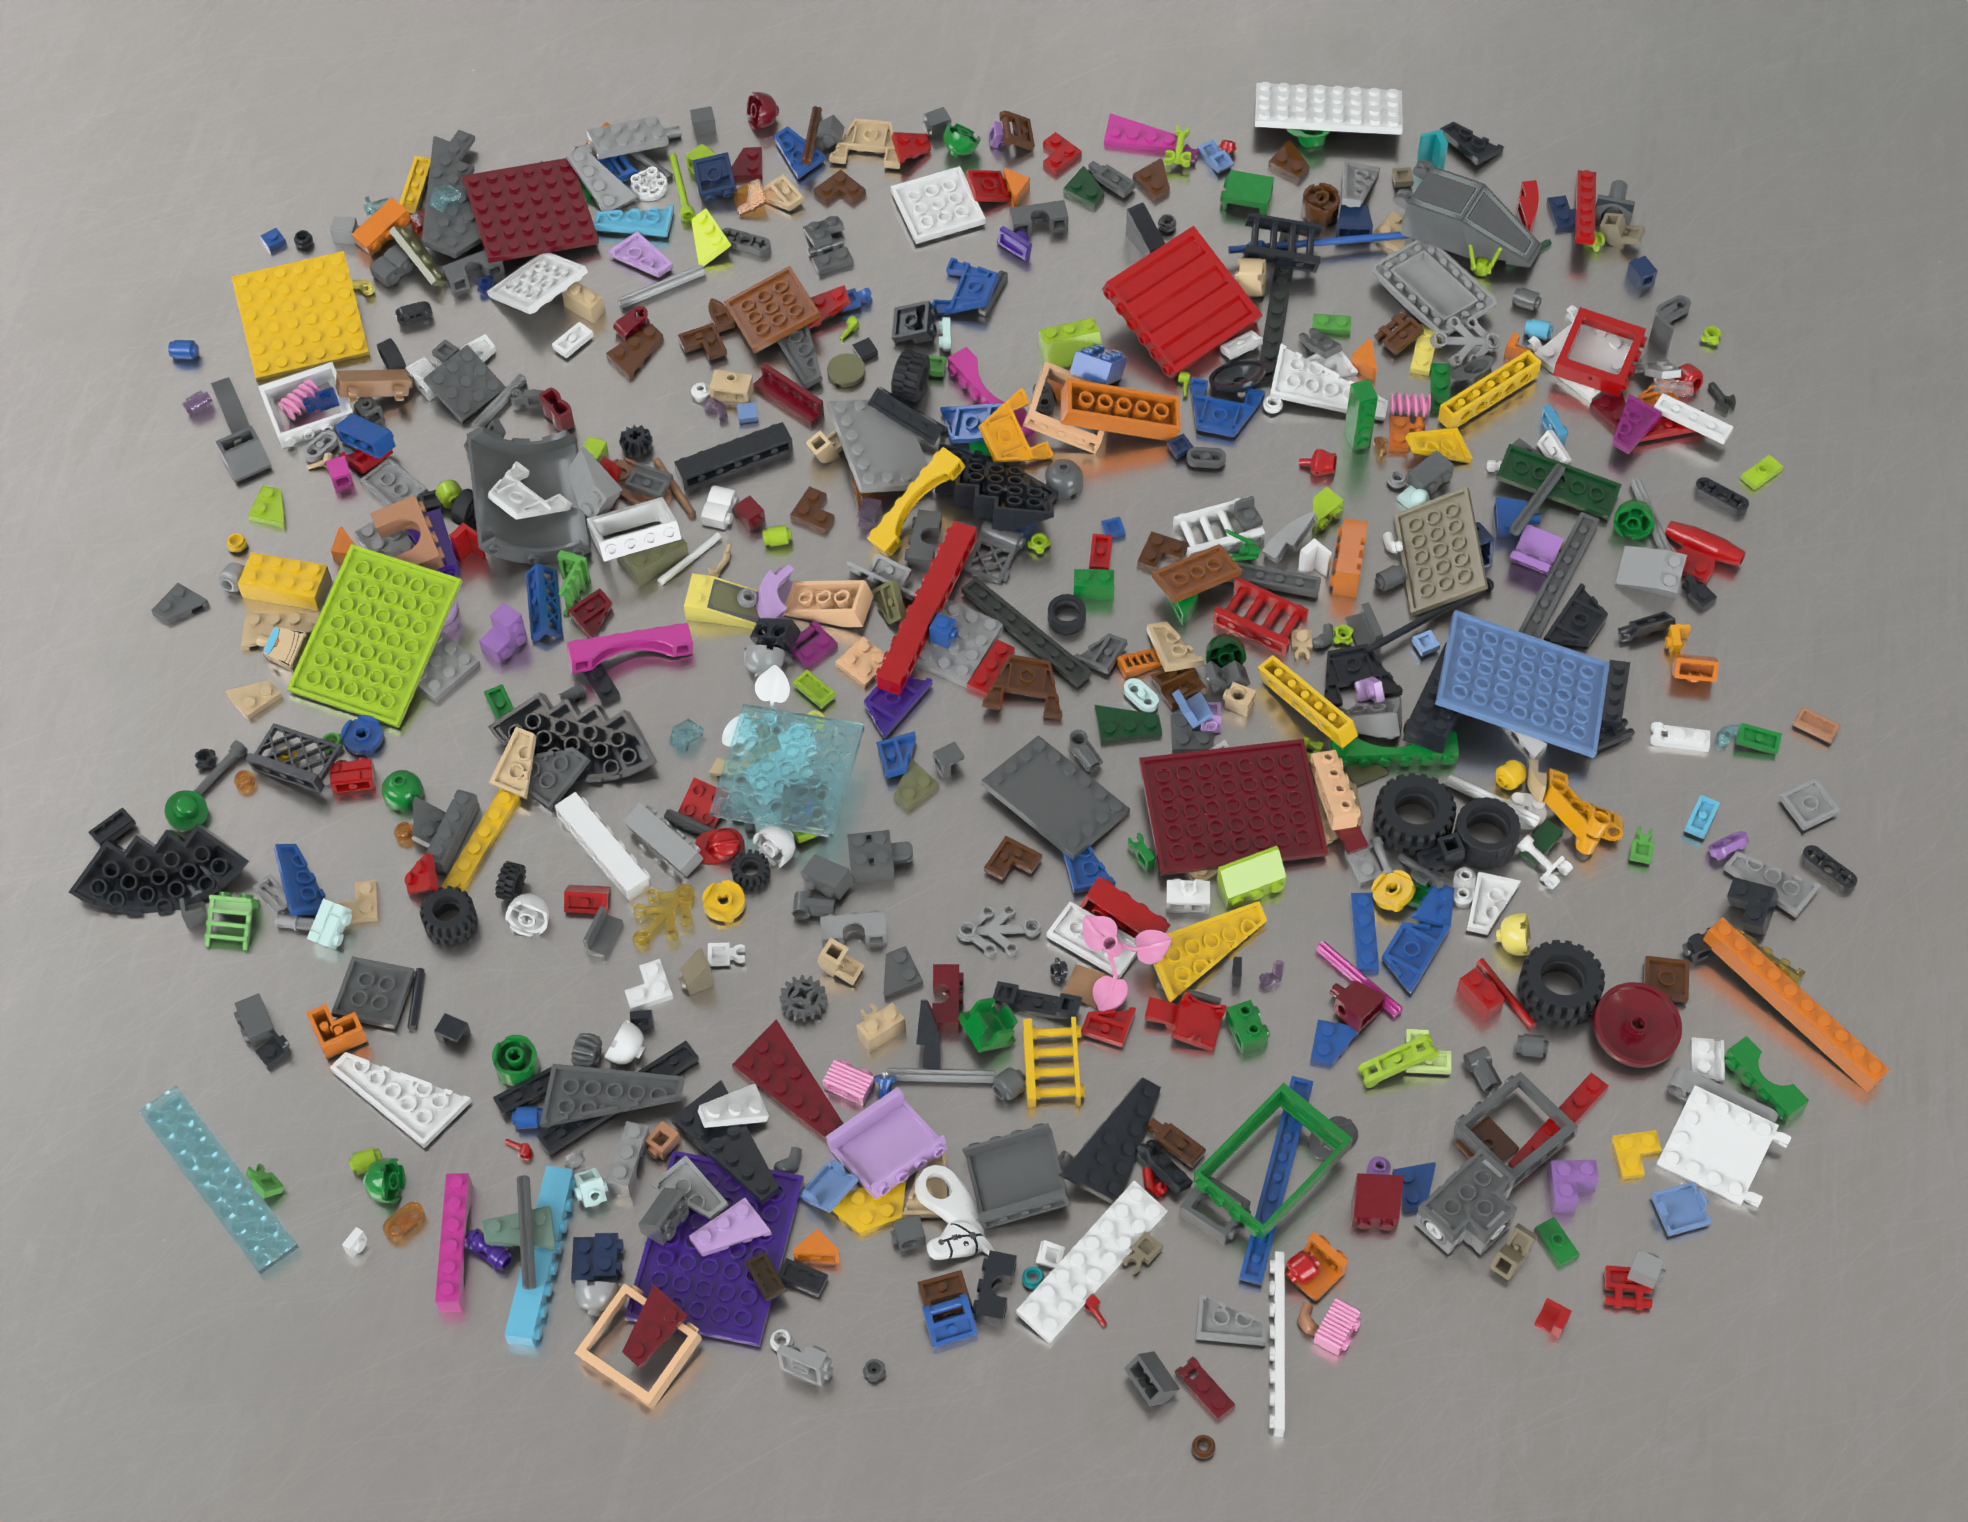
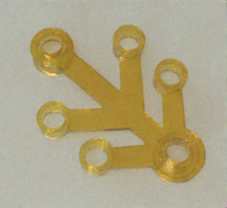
M681 884L674 891L660 892L658 889L648 891L649 902L658 903L660 900H672L667 905L647 907L642 903L634 905L633 912L637 918L657 915L644 930H638L634 933L633 942L636 948H647L651 943L650 936L666 919V939L670 942L676 941L679 935L676 929L675 910L680 905L682 913L679 916L680 924L688 927L693 923V918L690 914V903L695 898V890L691 885ZM653 894L658 895V896L655 897V898H652V897H651V895H653ZM638 909H643L640 913L636 912ZM686 917L690 918L688 921H683ZM671 932L675 933L674 936H669L668 934Z

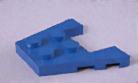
M951 258L946 272L948 275L961 276L952 300L933 299L932 305L936 307L938 316L988 306L999 279L998 273L979 266L976 268L970 266L968 262L964 261L961 263L956 258Z
M1191 377L1190 380L1196 430L1235 437L1265 397V391L1251 388L1247 390L1244 403L1207 397L1205 394L1208 380Z

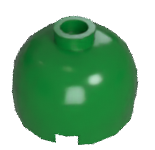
M949 122L943 134V142L946 148L949 149V153L955 157L970 155L978 147L981 141L980 136L978 135L976 138L973 136L974 131L957 123L955 126H951L952 122Z
M1632 499L1625 501L1615 512L1613 521L1615 531L1624 538L1625 535L1632 536L1631 540L1645 538L1651 533L1654 526L1652 508L1641 500Z
M397 770L389 774L384 780L381 790L385 805L392 811L395 809L401 810V812L412 811L414 797L416 796L422 800L425 793L420 778L415 773L407 770Z
M397 1158L378 1159L370 1164L365 1172L363 1185L368 1196L376 1202L396 1203L402 1197L398 1196L400 1188L403 1190L405 1188V1172L403 1165H398L396 1162L399 1161Z

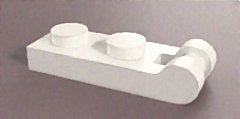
M1661 722L1651 724L1653 735H1651L1650 743L1654 746L1701 752L1709 751L1710 730L1669 726Z

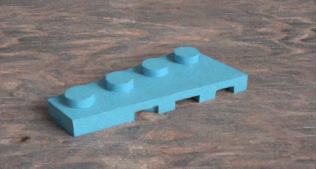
M669 205L666 209L650 207V210L639 211V208L631 209L628 212H622L621 210L601 211L596 213L594 226L596 231L634 234L638 231L641 235L667 237L674 213V206Z

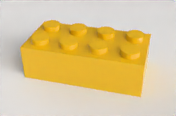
M250 552L239 579L238 587L242 597L246 599L319 611L332 578L328 566L325 564Z

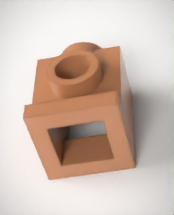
M663 1121L645 1139L646 1151L654 1159L660 1157L664 1160L675 1146L681 1143L679 1132Z

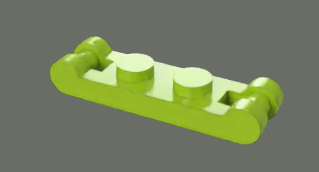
M1429 1034L1422 1035L1360 1064L1358 1071L1360 1075L1364 1076L1365 1086L1372 1088L1386 1078L1425 1060H1432L1438 1057L1439 1052L1436 1047H1433L1431 1036ZM1421 1047H1423V1048L1425 1049V1050H1423V1051H1421V1052H1418V1050H1417V1049H1419V1048H1421ZM1377 1068L1378 1071L1372 1074V1070Z

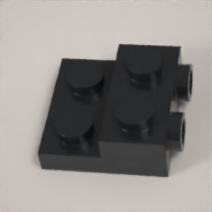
M929 300L895 307L892 340L895 343L913 340L915 344L933 340V335L937 333V327L934 323V319L938 318L936 307Z

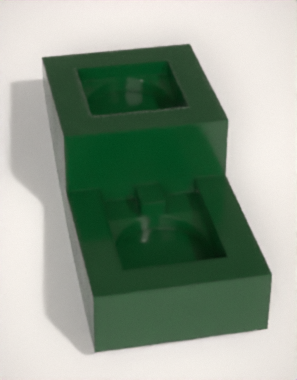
M1546 819L1531 836L1534 839L1533 845L1546 857L1550 848L1563 836L1564 831ZM1529 851L1519 852L1521 857L1535 867L1540 863Z

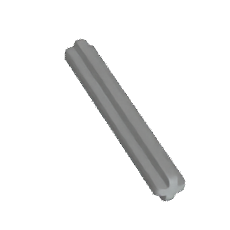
M518 374L472 422L473 428L485 427L513 397L512 389L520 390L526 384V377Z

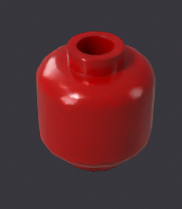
M1689 363L1678 367L1681 369V377L1674 378L1677 386L1686 392L1696 391L1702 386L1703 373L1698 368Z
M1301 1250L1287 1261L1286 1265L1289 1270L1286 1274L1294 1284L1298 1281L1300 1284L1306 1285L1319 1275L1320 1270L1318 1267L1321 1265L1310 1251L1306 1253Z

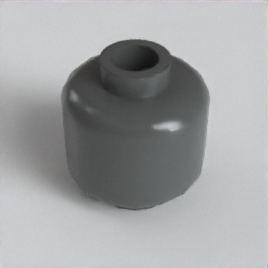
M1006 1068L994 1077L993 1091L1001 1100H1013L1025 1090L1024 1081L1026 1077L1019 1069Z

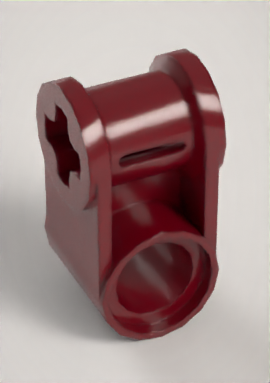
M643 306L633 308L614 323L613 329L624 340L628 339L650 324V320L647 318L648 310Z

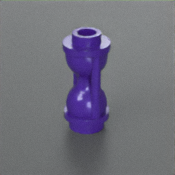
M479 1228L470 1230L466 1234L465 1248L480 1256L495 1269L503 1271L512 1262L513 1255L510 1254V1250L503 1246L486 1245L484 1233Z

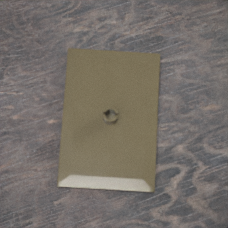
M1467 486L1394 514L1398 541H1401L1403 551H1400L1403 569L1406 573L1405 582L1410 611L1413 616L1488 589L1470 490Z

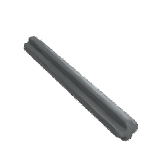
M1561 464L1554 466L1511 525L1509 530L1511 534L1518 536L1564 474V466H1561Z
M523 1175L517 1177L522 1285L524 1289L529 1290L536 1288L530 1178Z

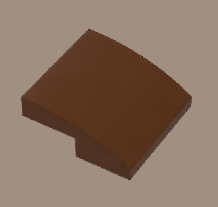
M1195 668L1165 672L1163 669L1150 675L1155 687L1172 710L1179 707L1172 695L1178 689L1186 700L1199 692L1202 695L1208 693L1207 686L1197 677Z

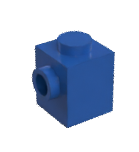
M937 613L929 628L930 642L949 649L959 632L956 619Z

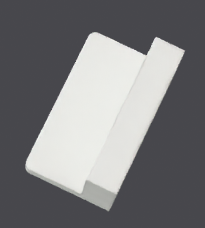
M1314 538L1300 550L1298 573L1308 575L1315 569L1324 577H1327L1330 572L1332 552Z

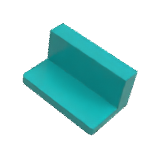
M1442 130L1421 134L1417 156L1418 162L1432 159L1435 167L1444 168L1448 141Z

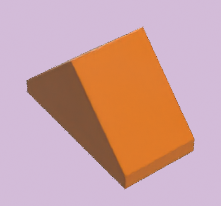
M1005 168L1003 169V178L1011 196L1010 201L1013 207H1017L1030 191V178Z
M1367 339L1351 355L1350 362L1359 374L1370 379V381H1375L1377 366L1372 339Z
M343 527L338 528L331 549L334 563L343 564L351 544L355 545Z
M818 1228L793 1249L795 1262L840 1263L839 1249Z

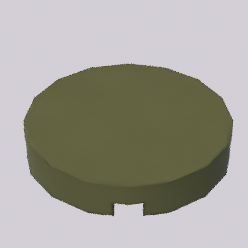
M839 354L828 363V378L833 384L836 383L840 387H853L859 384L865 376V364L860 357L854 354Z

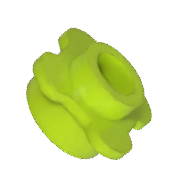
M1595 230L1594 245L1588 246L1592 247L1595 252L1600 251V247L1605 243L1604 235Z
M1715 326L1705 327L1701 341L1718 345L1722 332Z
M1042 533L1034 534L1031 541L1027 542L1028 548H1033L1038 554L1044 553V549L1051 545V540L1047 539Z
M1340 625L1334 628L1335 637L1333 642L1335 644L1346 643L1351 645L1353 643L1352 634L1354 629L1352 627Z

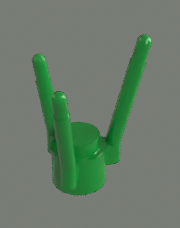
M1225 529V533L1246 542L1239 547V552H1227L1233 557V561L1256 560L1259 557L1260 548L1257 544H1254V539H1248Z

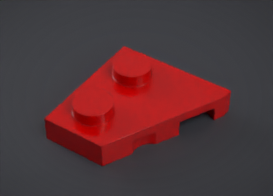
M425 853L405 875L404 882L407 886L408 894L418 895L429 890L438 889L433 854Z
M1129 1007V1010L1123 1011L1110 1009L1104 1012H1088L1081 1029V1035L1123 1048L1136 1013V1008Z

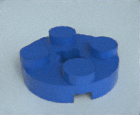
M362 715L358 716V719L353 721L351 719L345 723L341 731V738L345 749L349 752L369 756L374 754L375 750L382 744L384 733L377 719ZM366 732V737L359 738L358 734Z

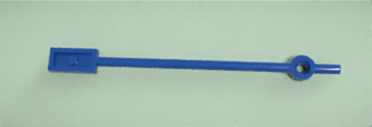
M1400 231L1319 238L1314 240V247L1407 239L1410 237L1402 235ZM1258 240V246L1269 248V243ZM1296 240L1295 248L1307 246V240ZM1288 241L1277 242L1276 249H1288ZM1246 245L1228 246V254L1243 253Z

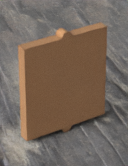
M1076 964L1064 994L1082 997L1081 1004L1096 1009L1097 1005L1093 998V986L1099 978L1109 975L1095 971L1094 968L1089 969Z

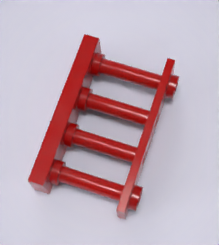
M1236 577L1234 582V592L1236 594L1227 608L1217 606L1214 611L1213 623L1286 656L1290 645V639L1287 637L1297 621L1306 624L1309 610L1300 604H1295L1262 589L1248 580ZM1243 596L1254 600L1244 617L1233 613ZM1262 604L1272 608L1262 625L1251 621ZM1282 613L1289 616L1290 619L1281 633L1278 634L1269 630L1278 614Z

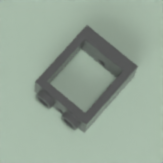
M1211 1176L1209 1178L1212 1183L1251 1214V1201ZM1194 1187L1180 1205L1179 1216L1224 1245L1228 1239L1233 1240L1238 1233L1239 1228L1237 1227L1241 1222H1236L1231 1218L1225 1228H1222L1196 1211L1195 1208L1206 1193H1202Z

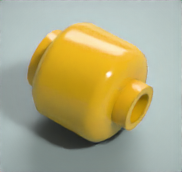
M1508 760L1496 769V783L1505 790L1511 791L1525 782L1526 767L1519 761Z

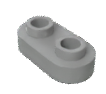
M326 430L311 440L303 448L305 459L308 462L315 463L323 459L325 453H330L338 445L335 432Z

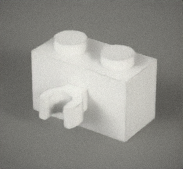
M1182 879L1167 880L1166 913L1209 914L1210 881L1202 879L1193 881Z

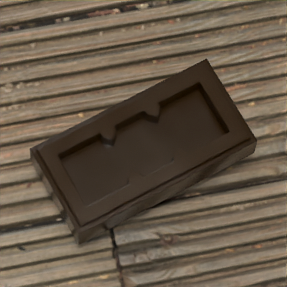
M765 1251L745 1261L749 1273L766 1302L787 1292Z

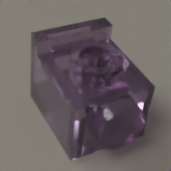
M863 496L861 499L862 507H859L857 511L858 526L862 529L872 530L877 526L881 517L882 501Z

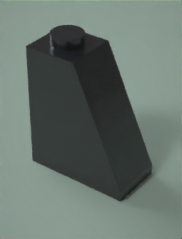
M1143 202L1127 209L1126 235L1143 257L1165 244Z

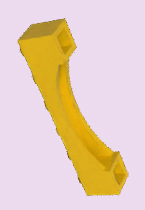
M944 447L933 455L932 461L920 471L918 478L909 484L904 495L896 500L895 506L883 516L881 523L871 530L867 538L870 543L887 557L891 558L902 545L900 540L902 528L911 510L930 490L948 480L953 482L965 468L961 459Z

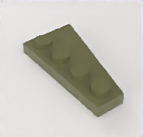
M393 226L389 232L430 284L443 287L447 281L425 246H422V241L417 233L404 227Z

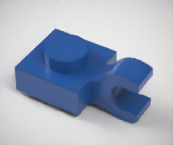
M855 288L847 290L851 304L842 310L845 312L861 307V302H872L870 289L864 288L856 292Z

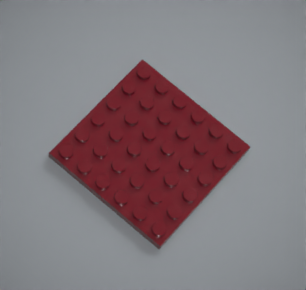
M566 158L462 175V181L488 263L599 244V238L577 173Z

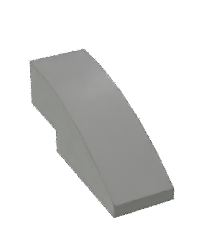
M1307 513L1281 529L1263 548L1264 556L1279 564L1288 549L1296 552L1318 521L1316 513Z

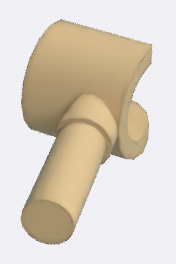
M325 453L323 460L307 465V469L310 470L321 466L327 468L325 461L333 459L332 453Z

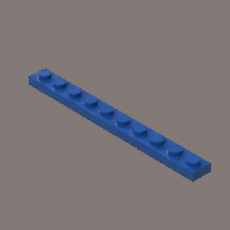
M1292 1076L1289 1087L1309 1102L1314 1081ZM1284 1109L1255 1219L1261 1224H1264L1283 1204L1303 1126ZM1277 1225L1263 1240L1258 1236L1250 1234L1239 1280L1262 1285Z

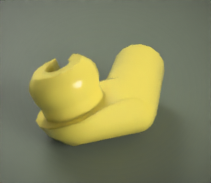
M367 279L351 280L353 289H360L365 295L373 294L374 286Z

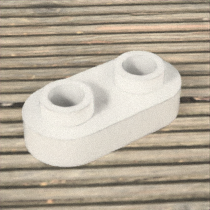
M1459 868L1455 872L1453 879V905L1461 909L1468 908L1472 904L1476 875L1470 868Z

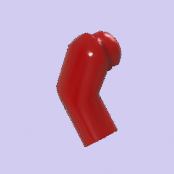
M1149 1167L1142 1169L1144 1188L1156 1197L1163 1196L1167 1192V1185L1164 1182L1155 1181L1154 1172Z

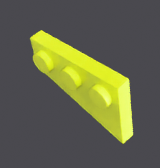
M704 209L691 219L698 263L704 267L732 245L707 209Z

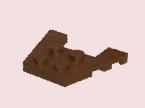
M1009 654L998 677L984 698L982 707L1000 710L1003 692L1045 699L1043 718L1061 720L1062 710L1060 709L1059 697L1055 688L1051 662Z

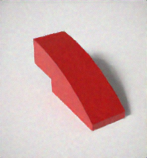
M1536 180L1521 183L1520 197L1517 204L1520 222L1530 232L1535 223L1539 203V190Z

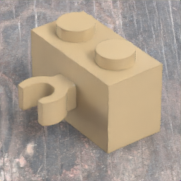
M893 1002L878 1012L876 1005L873 1003L870 1004L872 1013L867 1014L863 1009L861 1010V1017L864 1021L856 1025L857 1037L869 1053L906 1031L905 1018Z

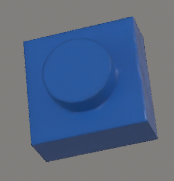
M277 228L260 235L261 241L270 252L287 244Z

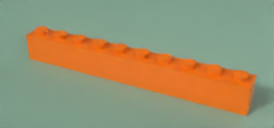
M1722 917L1707 931L1703 941L1712 947L1711 950L1867 1093L1884 1078L1890 1069L1727 920Z

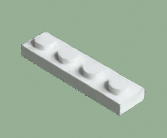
M1664 393L1654 405V408L1660 411L1662 416L1723 445L1734 428Z

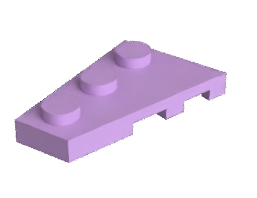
M638 231L608 250L609 256L658 278L673 269V263Z
M743 1198L689 1235V1240L701 1256H706L728 1249L731 1245L741 1242L747 1243L754 1238L766 1237L772 1234L771 1230L747 1199Z

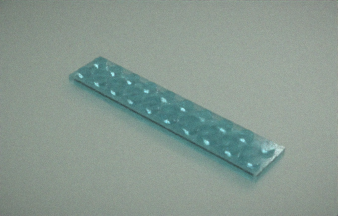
M174 1086L138 1111L260 1275L299 1248L177 1086Z

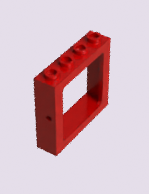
M1580 307L1556 361L1553 375L1620 397L1622 390L1626 391L1630 382L1627 379L1628 376H1633L1636 365H1633L1634 361L1638 362L1642 351H1639V349H1644L1648 338L1645 337L1646 328ZM1583 324L1633 341L1619 374H1612L1568 359Z

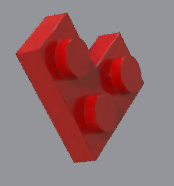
M1057 132L1043 141V147L1052 153L1043 161V166L1055 175H1058L1082 156V151Z

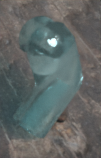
M1739 725L1722 727L1716 734V737H1718L1717 743L1720 745L1728 744V737L1737 735Z

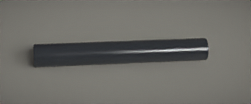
M416 968L407 1025V1028L410 1030H415L417 1025L425 971L423 968Z

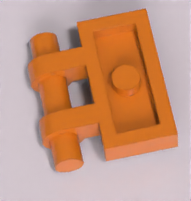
M1390 416L1388 451L1408 453L1410 446L1405 437L1410 432L1425 431L1423 417H1416L1415 423H1410V417Z

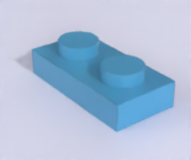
M1550 404L1543 406L1540 417L1546 429L1553 430L1561 443L1565 445L1566 437L1568 436L1566 426L1562 425L1557 411H1554Z

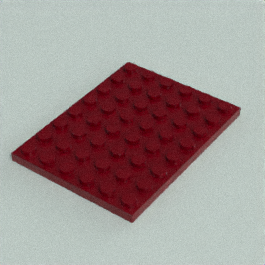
M1304 739L1139 758V767L1160 876L1218 869V867L1274 846L1278 847L1282 861L1328 855Z

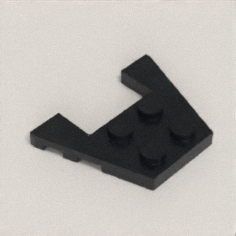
M1368 644L1327 652L1324 697L1336 707L1343 705L1339 688L1355 685L1356 681L1375 677L1382 682L1385 698L1402 695V687L1397 685L1391 673L1385 670L1374 652L1368 655L1364 653L1363 648L1368 646Z

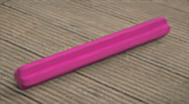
M1322 941L1318 944L1317 952L1352 982L1358 981L1386 995L1383 1008L1392 1016L1397 1017L1402 1012L1403 1008L1328 943Z

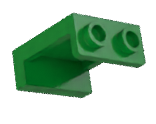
M1230 170L1229 177H1225L1224 188L1226 190L1221 192L1220 202H1223V209L1226 210L1228 203L1260 208L1259 213L1267 215L1273 192L1274 177Z

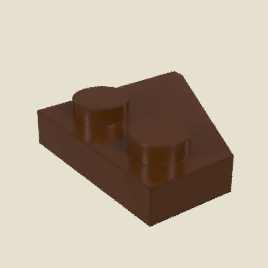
M1290 140L1269 160L1268 164L1270 168L1297 182H1300L1305 177L1310 168Z
M1161 158L1133 173V180L1154 201L1170 193V186Z

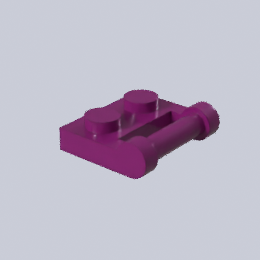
M814 620L809 624L808 628L800 633L793 650L787 652L805 669H809L838 647V643ZM813 633L817 635L801 648H796L798 644Z

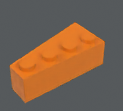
M1344 518L1343 526H1339L1337 537L1341 538V542H1336L1335 554H1338V558H1334L1332 570H1336V572L1331 574L1329 585L1333 586V595L1354 598L1357 596L1368 527L1367 521Z

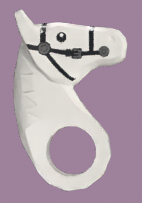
M932 1165L925 1168L915 1181V1194L921 1204L947 1222L944 1232L927 1243V1251L930 1257L935 1260L967 1257L981 1253V1251L989 1255L990 1250L995 1251L985 1238L984 1229L979 1223L977 1215L979 1213L978 1208L965 1184L953 1171L945 1166ZM931 1177L942 1179L948 1186L949 1196L945 1199H938L930 1195L926 1188V1180Z

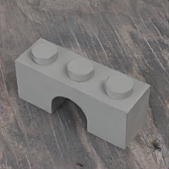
M870 911L860 914L852 912L847 915L829 914L825 917H820L823 948L830 937L844 945L845 937L851 932L861 933L865 937L866 946L887 944L885 911Z
M626 1121L606 1180L609 1193L631 1198L637 1180L638 1161L640 1157L645 1156L647 1150L645 1139L650 1135L648 1126Z

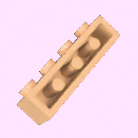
M1336 750L1311 753V773L1331 829L1339 830L1357 827L1361 811L1359 805H1356L1354 802V791L1349 788V778L1347 773L1344 774L1342 758H1338Z

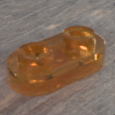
M409 1202L390 1216L383 1224L385 1236L389 1240L397 1241L420 1225L425 1219V1211L422 1205L418 1202ZM412 1214H418L417 1217L410 1218ZM399 1228V1231H398V1232H396V1233H393V1232H392L393 1229Z

